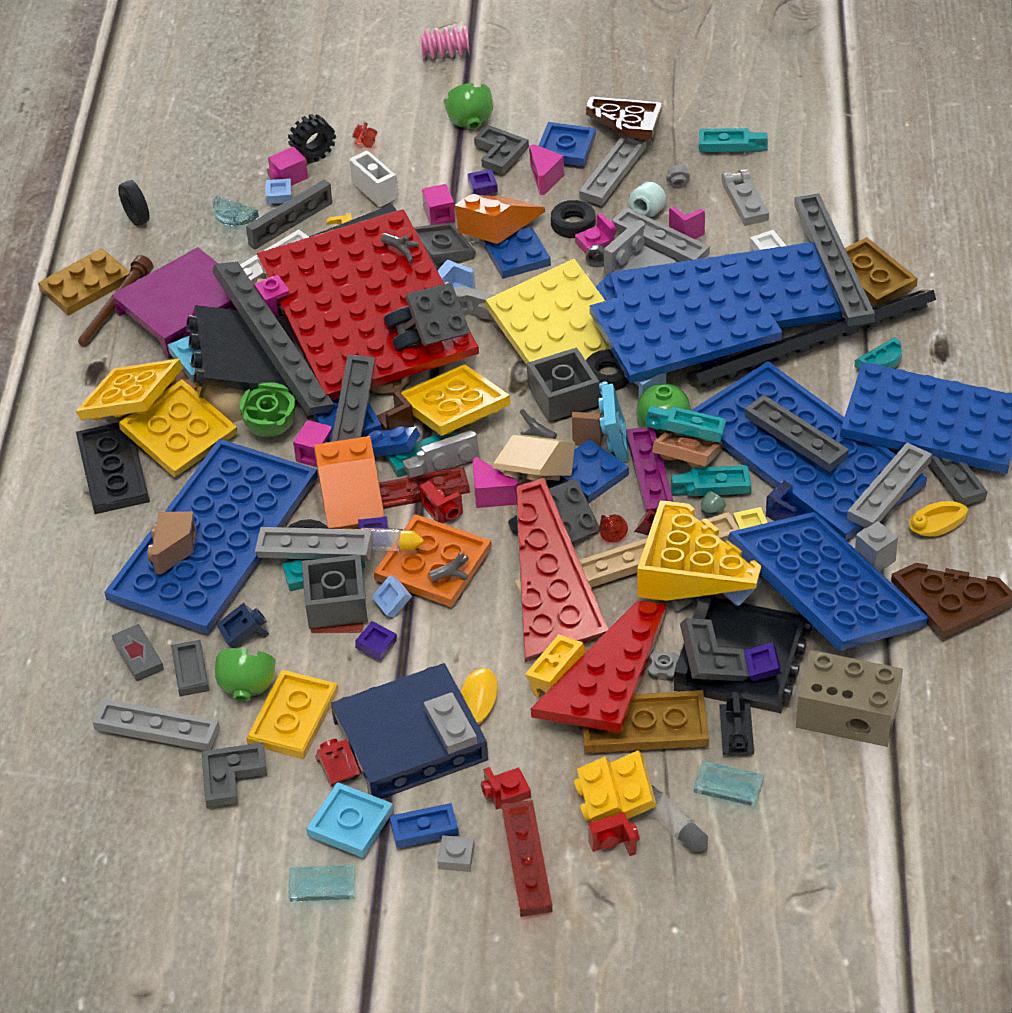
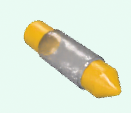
M387 528L354 529L372 530L374 539L371 551H414L424 543V540L415 531Z

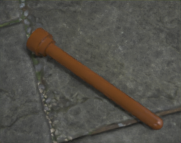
M137 255L130 264L129 275L115 293L148 275L154 268L152 261L144 255ZM112 296L79 337V345L86 346L115 310Z

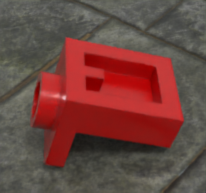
M430 481L420 485L421 505L435 521L443 524L463 514L462 496L459 492L445 497L442 490H437Z
M335 738L320 745L321 749L317 750L315 758L317 762L321 763L330 787L336 785L337 782L342 783L360 775V770L347 739L338 742Z
M490 767L483 769L484 781L480 782L481 789L486 800H492L496 810L531 798V789L519 767L495 776Z
M624 812L588 823V842L593 852L601 849H610L623 842L629 856L636 854V842L640 840L636 825L629 823Z

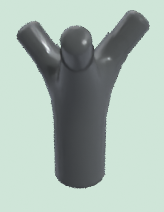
M387 233L382 235V243L398 248L406 255L408 262L413 261L408 247H419V242L408 241V235L402 238Z
M524 409L520 410V414L530 426V429L521 431V435L557 438V433L539 424Z
M459 553L450 563L429 571L428 574L432 583L449 576H458L466 580L468 574L458 569L469 560V557Z

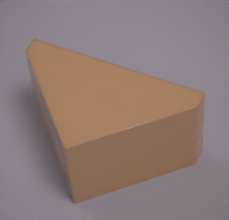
M572 412V437L576 446L582 445L589 439L601 446L603 432L600 418L604 417V414Z

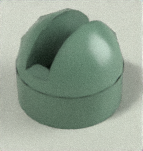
M708 492L701 501V510L708 517L719 515L726 507L725 501L714 492Z

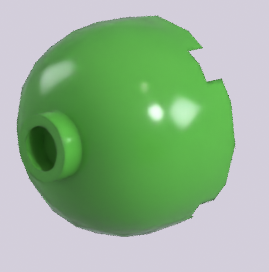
M473 83L459 85L448 92L449 97L443 100L449 119L455 125L468 129H477L490 118L494 108L490 88L485 84H481V87H474Z
M277 383L258 384L257 389L251 392L250 389L247 390L240 400L242 419L246 427L257 436L273 438L282 435L295 420V398L284 385Z
M653 385L647 388L639 398L636 408L637 424L640 428L649 427L646 426V418L650 406L671 410L672 406L691 410L689 398L679 387L674 385ZM655 429L656 437H659V433L663 434L667 430Z
M244 648L221 650L218 652V656L216 655L215 661L216 681L226 693L233 695L232 698L241 702L250 701L251 697L261 695L272 684L276 659L273 656L261 651L257 652V656L247 655L248 649Z

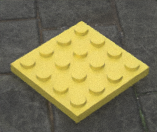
M575 258L485 301L484 306L526 365L528 362L576 347L585 360L592 353L610 349L590 315L589 306L605 300Z

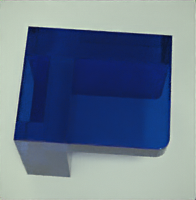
M783 480L767 496L766 517L777 521L807 514L805 510L792 501V484Z

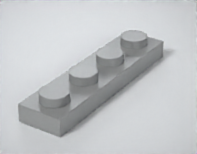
M622 135L580 189L579 199L602 206L646 149V141H637L634 138Z
M628 207L611 220L616 227V231L623 233L634 222L644 225V244L681 262L706 258L710 255V246Z
M906 443L847 512V519L865 528L877 521L880 522L930 464L932 454Z
M261 527L255 553L258 558L325 559L360 554L361 561H369L374 535L372 530Z
M103 699L93 720L94 730L204 751L211 750L220 729L218 720Z

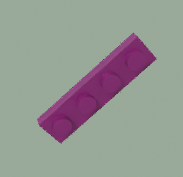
M651 427L626 429V438L645 513L649 509L656 513L660 500L674 501L663 459L660 457V454L652 452L654 441L657 439L655 429Z

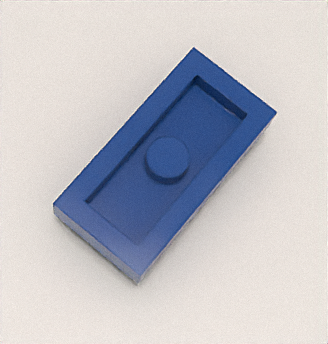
M415 426L408 428L398 427L387 431L376 430L367 436L371 438L374 457L410 452L421 435Z
M452 803L389 816L396 849L440 840L442 835L459 836Z

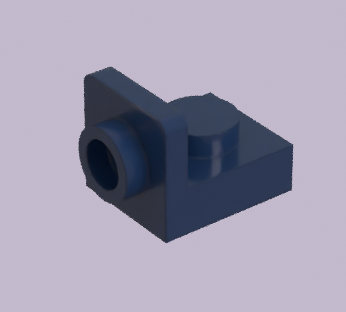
M244 602L216 624L226 643L231 648H236L256 631L263 637L269 634L264 625L267 622L264 615L257 608L252 610Z

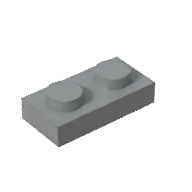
M452 692L423 702L424 711L448 754L477 744V736Z

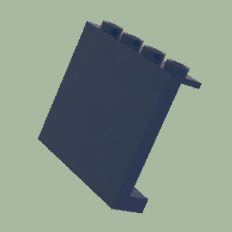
M445 663L428 667L417 673L400 677L394 681L377 687H371L368 690L331 702L333 722L335 725L339 724L348 741L350 749L367 781L368 794L383 799L488 761L487 740ZM452 692L477 736V744L448 754L424 711L423 702Z

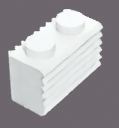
M366 150L350 158L352 184H355V187L360 189V192L366 194V197L372 199V202L377 204V207H382L399 197L397 175L369 151Z

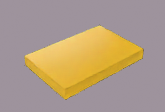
M281 670L246 737L247 744L263 743L264 749L304 759L331 706V702H333L338 692V683Z

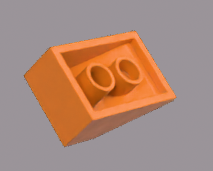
M468 195L464 200L455 205L458 233L499 244L543 214L545 207L503 196Z
M370 436L314 445L327 527L329 529L359 527L358 519L384 517Z

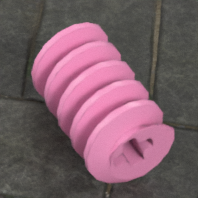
M463 26L461 33L458 32L457 27H453L452 34L449 33L447 27H444L442 35H440L438 28L434 29L433 35L430 34L428 29H425L424 35L421 36L422 59H426L427 52L430 53L432 59H435L437 52H439L441 58L445 57L446 51L449 52L451 58L454 57L456 50H458L460 57H463L465 50L469 53L468 30L466 26Z

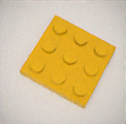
M180 359L114 368L76 410L79 419H92L95 421L107 416L121 417L128 413L136 412V414H143L149 411L155 400L164 394L167 386L176 380V376L183 369Z
M465 364L401 392L412 405L413 415L441 436L450 434L467 424L475 423L478 419L496 413L500 409L511 405L509 394Z
M183 379L165 390L164 394L151 405L149 411L143 414L132 413L119 422L120 430L174 478L204 458L219 439L228 441L237 434V426L205 398H199L198 392Z

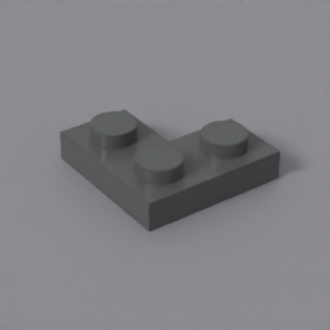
M486 125L474 137V146L489 151L481 159L482 167L488 170L492 169V171L503 175L529 148V140Z
M685 618L680 623L693 679L744 682L749 677L744 650L718 647L712 620Z
M263 743L201 751L207 808L238 804L236 779L267 775Z

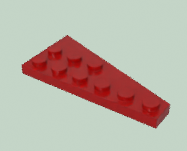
M637 600L531 707V718L621 733L666 616V605Z

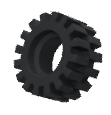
M309 114V118L306 116L301 117L302 122L300 123L297 120L295 122L297 127H291L290 129L293 134H288L290 148L294 146L306 158L308 163H312V159L315 162L319 161L320 156L324 159L326 157L324 153L326 151L330 153L332 151L330 146H335V130L320 115L316 114L314 116ZM318 133L313 141L307 143L312 135Z

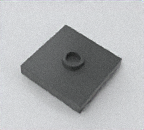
M452 222L414 227L426 251L436 264L445 263L447 260L454 262L475 258L476 251L465 237L458 233V229Z

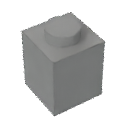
M879 521L856 534L855 549L879 572L896 561L898 537Z

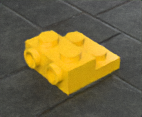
M639 750L611 763L606 757H603L577 769L579 778L574 780V784L581 797L584 796L585 803L581 804L580 808L587 822H595L623 812L627 819L657 807L644 756Z

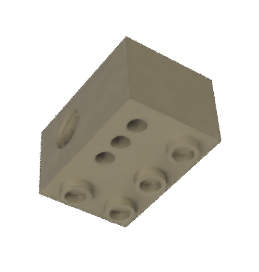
M811 650L798 695L796 728L888 747L900 700L903 669Z

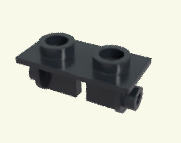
M733 692L727 698L726 704H719L723 755L754 754L750 704H745V699L740 693Z

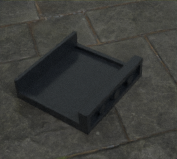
M195 305L192 316L188 315L186 331L190 332L188 347L193 351L191 367L195 368L193 384L198 388L199 398H203L206 386L240 390L250 389V391H253L261 383L284 385L288 388V392L293 395L238 310ZM274 315L293 342L291 329L285 316Z
M716 594L700 596L692 619L712 620L718 647L748 650L773 642L777 650L782 673L752 682L750 677L744 682L693 679L685 644H683L674 671V691L703 690L705 698L726 702L731 693L738 692L745 699V704H750L752 708L781 714L784 703H790L792 698L793 685L790 684L791 679L797 680L800 669V662L797 659L798 656L804 657L807 639H804L805 634L810 635L812 630L811 623L800 614L746 603L735 606L730 600L716 598Z

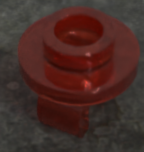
M363 122L362 125L357 124L352 134V138L355 139L354 144L358 145L361 141L364 146L372 148L378 131L373 128H367V122Z
M616 514L607 517L601 515L599 525L601 537L608 542L622 540L628 531L626 520Z

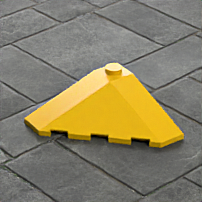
M660 500L637 568V597L668 601L756 589L761 565L755 560L750 561V564L741 557L742 550L728 540L723 542L717 536L719 535L718 528L707 519H703L700 522L693 516L695 515V509L690 504Z

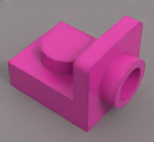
M602 213L598 214L597 226L576 234L575 243L585 254L589 247L595 244L606 248L615 240L616 227Z
M275 275L255 283L254 286L272 313L278 315L277 307L280 306L278 299L288 295L289 290L279 275Z

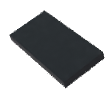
M119 422L76 431L94 514L150 502L136 443L120 430Z

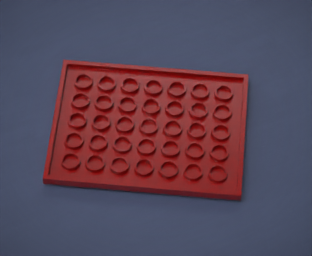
M404 209L257 253L258 262L266 279L279 275L287 286L289 294L278 299L280 308L309 368L317 378L321 388L325 391V395H328L331 400L340 398L348 354L375 358L371 388L479 354V346L471 332L426 346L420 343L400 351L395 350L392 340L398 336V332L396 329L387 328L384 316L394 310L408 306L405 298L408 293L444 284ZM387 233L400 238L408 235V241L419 242V247H408L413 261L408 262L406 255L398 248L382 243V235Z

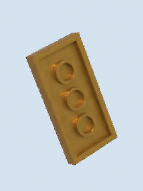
M703 690L636 694L621 733L582 726L584 753L709 746Z

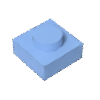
M291 178L266 180L267 204H282L292 199Z
M391 575L372 596L386 616L394 618L412 597L397 577Z

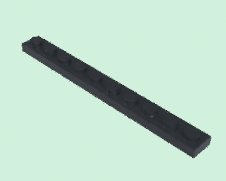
M921 289L873 306L875 322L848 326L843 317L842 319L828 322L687 373L689 383L700 384V387H707L715 384V379L724 376V379L738 376L740 375L739 370L747 367L748 370H754L763 365L764 361L772 359V362L783 360L788 357L787 353L796 351V353L808 351L812 349L811 345L819 342L820 345L835 341L834 336L840 334L849 336L858 333L859 327L865 325L866 328L882 324L881 320L889 317L890 320L905 316L904 311L925 309L928 307L927 303L936 300L934 290Z

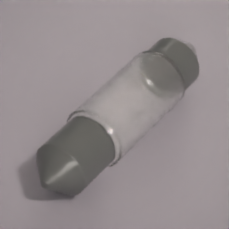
M651 785L657 807L647 812L675 839L680 840L693 853L706 851L708 849V835L665 793L660 792L654 785Z

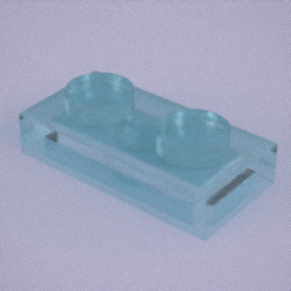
M702 761L694 784V793L756 807L764 775Z
M354 865L290 867L289 901L355 899Z

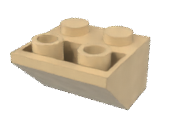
M512 435L494 461L493 469L504 470L505 476H527V479L531 480L541 478L560 480V476H572L575 442L531 435Z

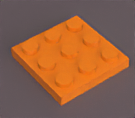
M414 514L404 530L415 531L424 540V543L414 551H402L399 545V535L373 572L374 580L384 583L389 575L397 577L408 592L453 607L491 550V540ZM459 553L469 557V560L458 569L468 574L466 580L458 576H449L432 583L428 574L429 571L450 563Z

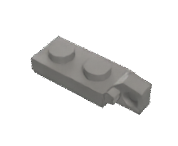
M470 430L423 446L421 451L417 453V456L403 460L404 470L410 478L420 475L428 476L471 462L475 457L480 458L477 435L474 431Z

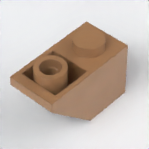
M158 512L157 524H152L151 530L153 545L148 546V561L153 562L155 574L164 573L194 552L197 530L193 512Z

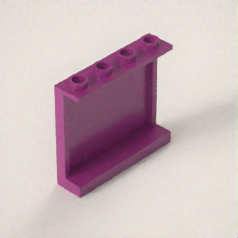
M199 247L112 294L117 315L121 316L127 313L160 341L163 354L168 358L172 357L169 353L168 344L190 336V332L186 331V321L188 315L192 316L195 305L231 310L237 309L212 273L214 264L219 263Z

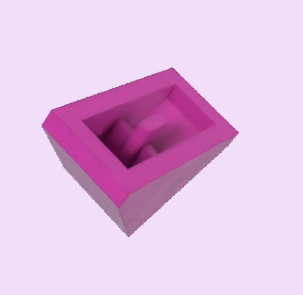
M529 145L530 167L539 194L545 195L564 176V157L540 146Z
M475 457L472 461L476 508L517 505L516 488L519 486V482L510 476H505L500 470L493 469V466Z

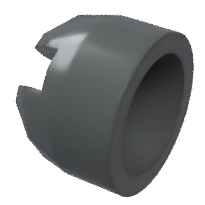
M595 244L587 250L585 258L590 266L601 267L604 265L603 246ZM595 252H599L596 259L592 257Z

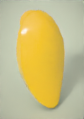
M953 501L933 503L917 511L910 518L909 526L918 535L928 537L939 536L962 524L967 518L968 508L961 503Z
M479 668L472 671L466 678L461 690V694L478 725L491 712L497 696V678L488 668Z

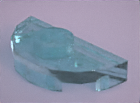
M216 195L212 201L213 215L223 224L230 226L245 225L259 217L258 210Z

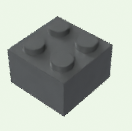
M577 347L527 363L528 388L549 421L571 415L572 412H580L599 406V380Z
M360 554L302 561L305 608L309 629L368 622Z

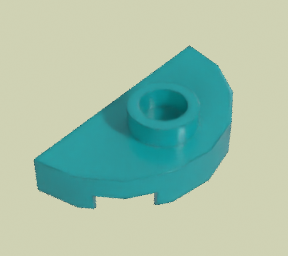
M896 337L888 340L857 358L854 367L860 370L862 362L894 369L899 365L902 358L900 341Z

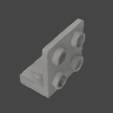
M634 222L604 248V273L606 274L615 271L669 264L676 261L644 246V225L638 222Z

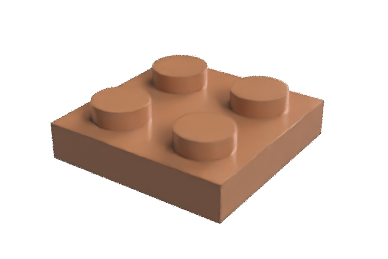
M667 430L654 441L652 452L660 454V457L666 460L679 459L686 461L689 466L701 468L703 466L706 467L721 453L722 442H707L701 438L678 435Z

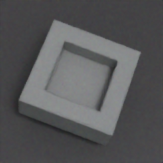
M442 835L438 869L470 872L475 846L474 838Z

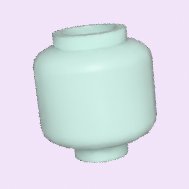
M654 182L641 184L631 193L629 198L630 208L649 218L659 213L666 204V194L663 188Z

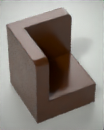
M399 390L393 392L394 408L377 415L382 431L394 430L398 427H414L412 405Z

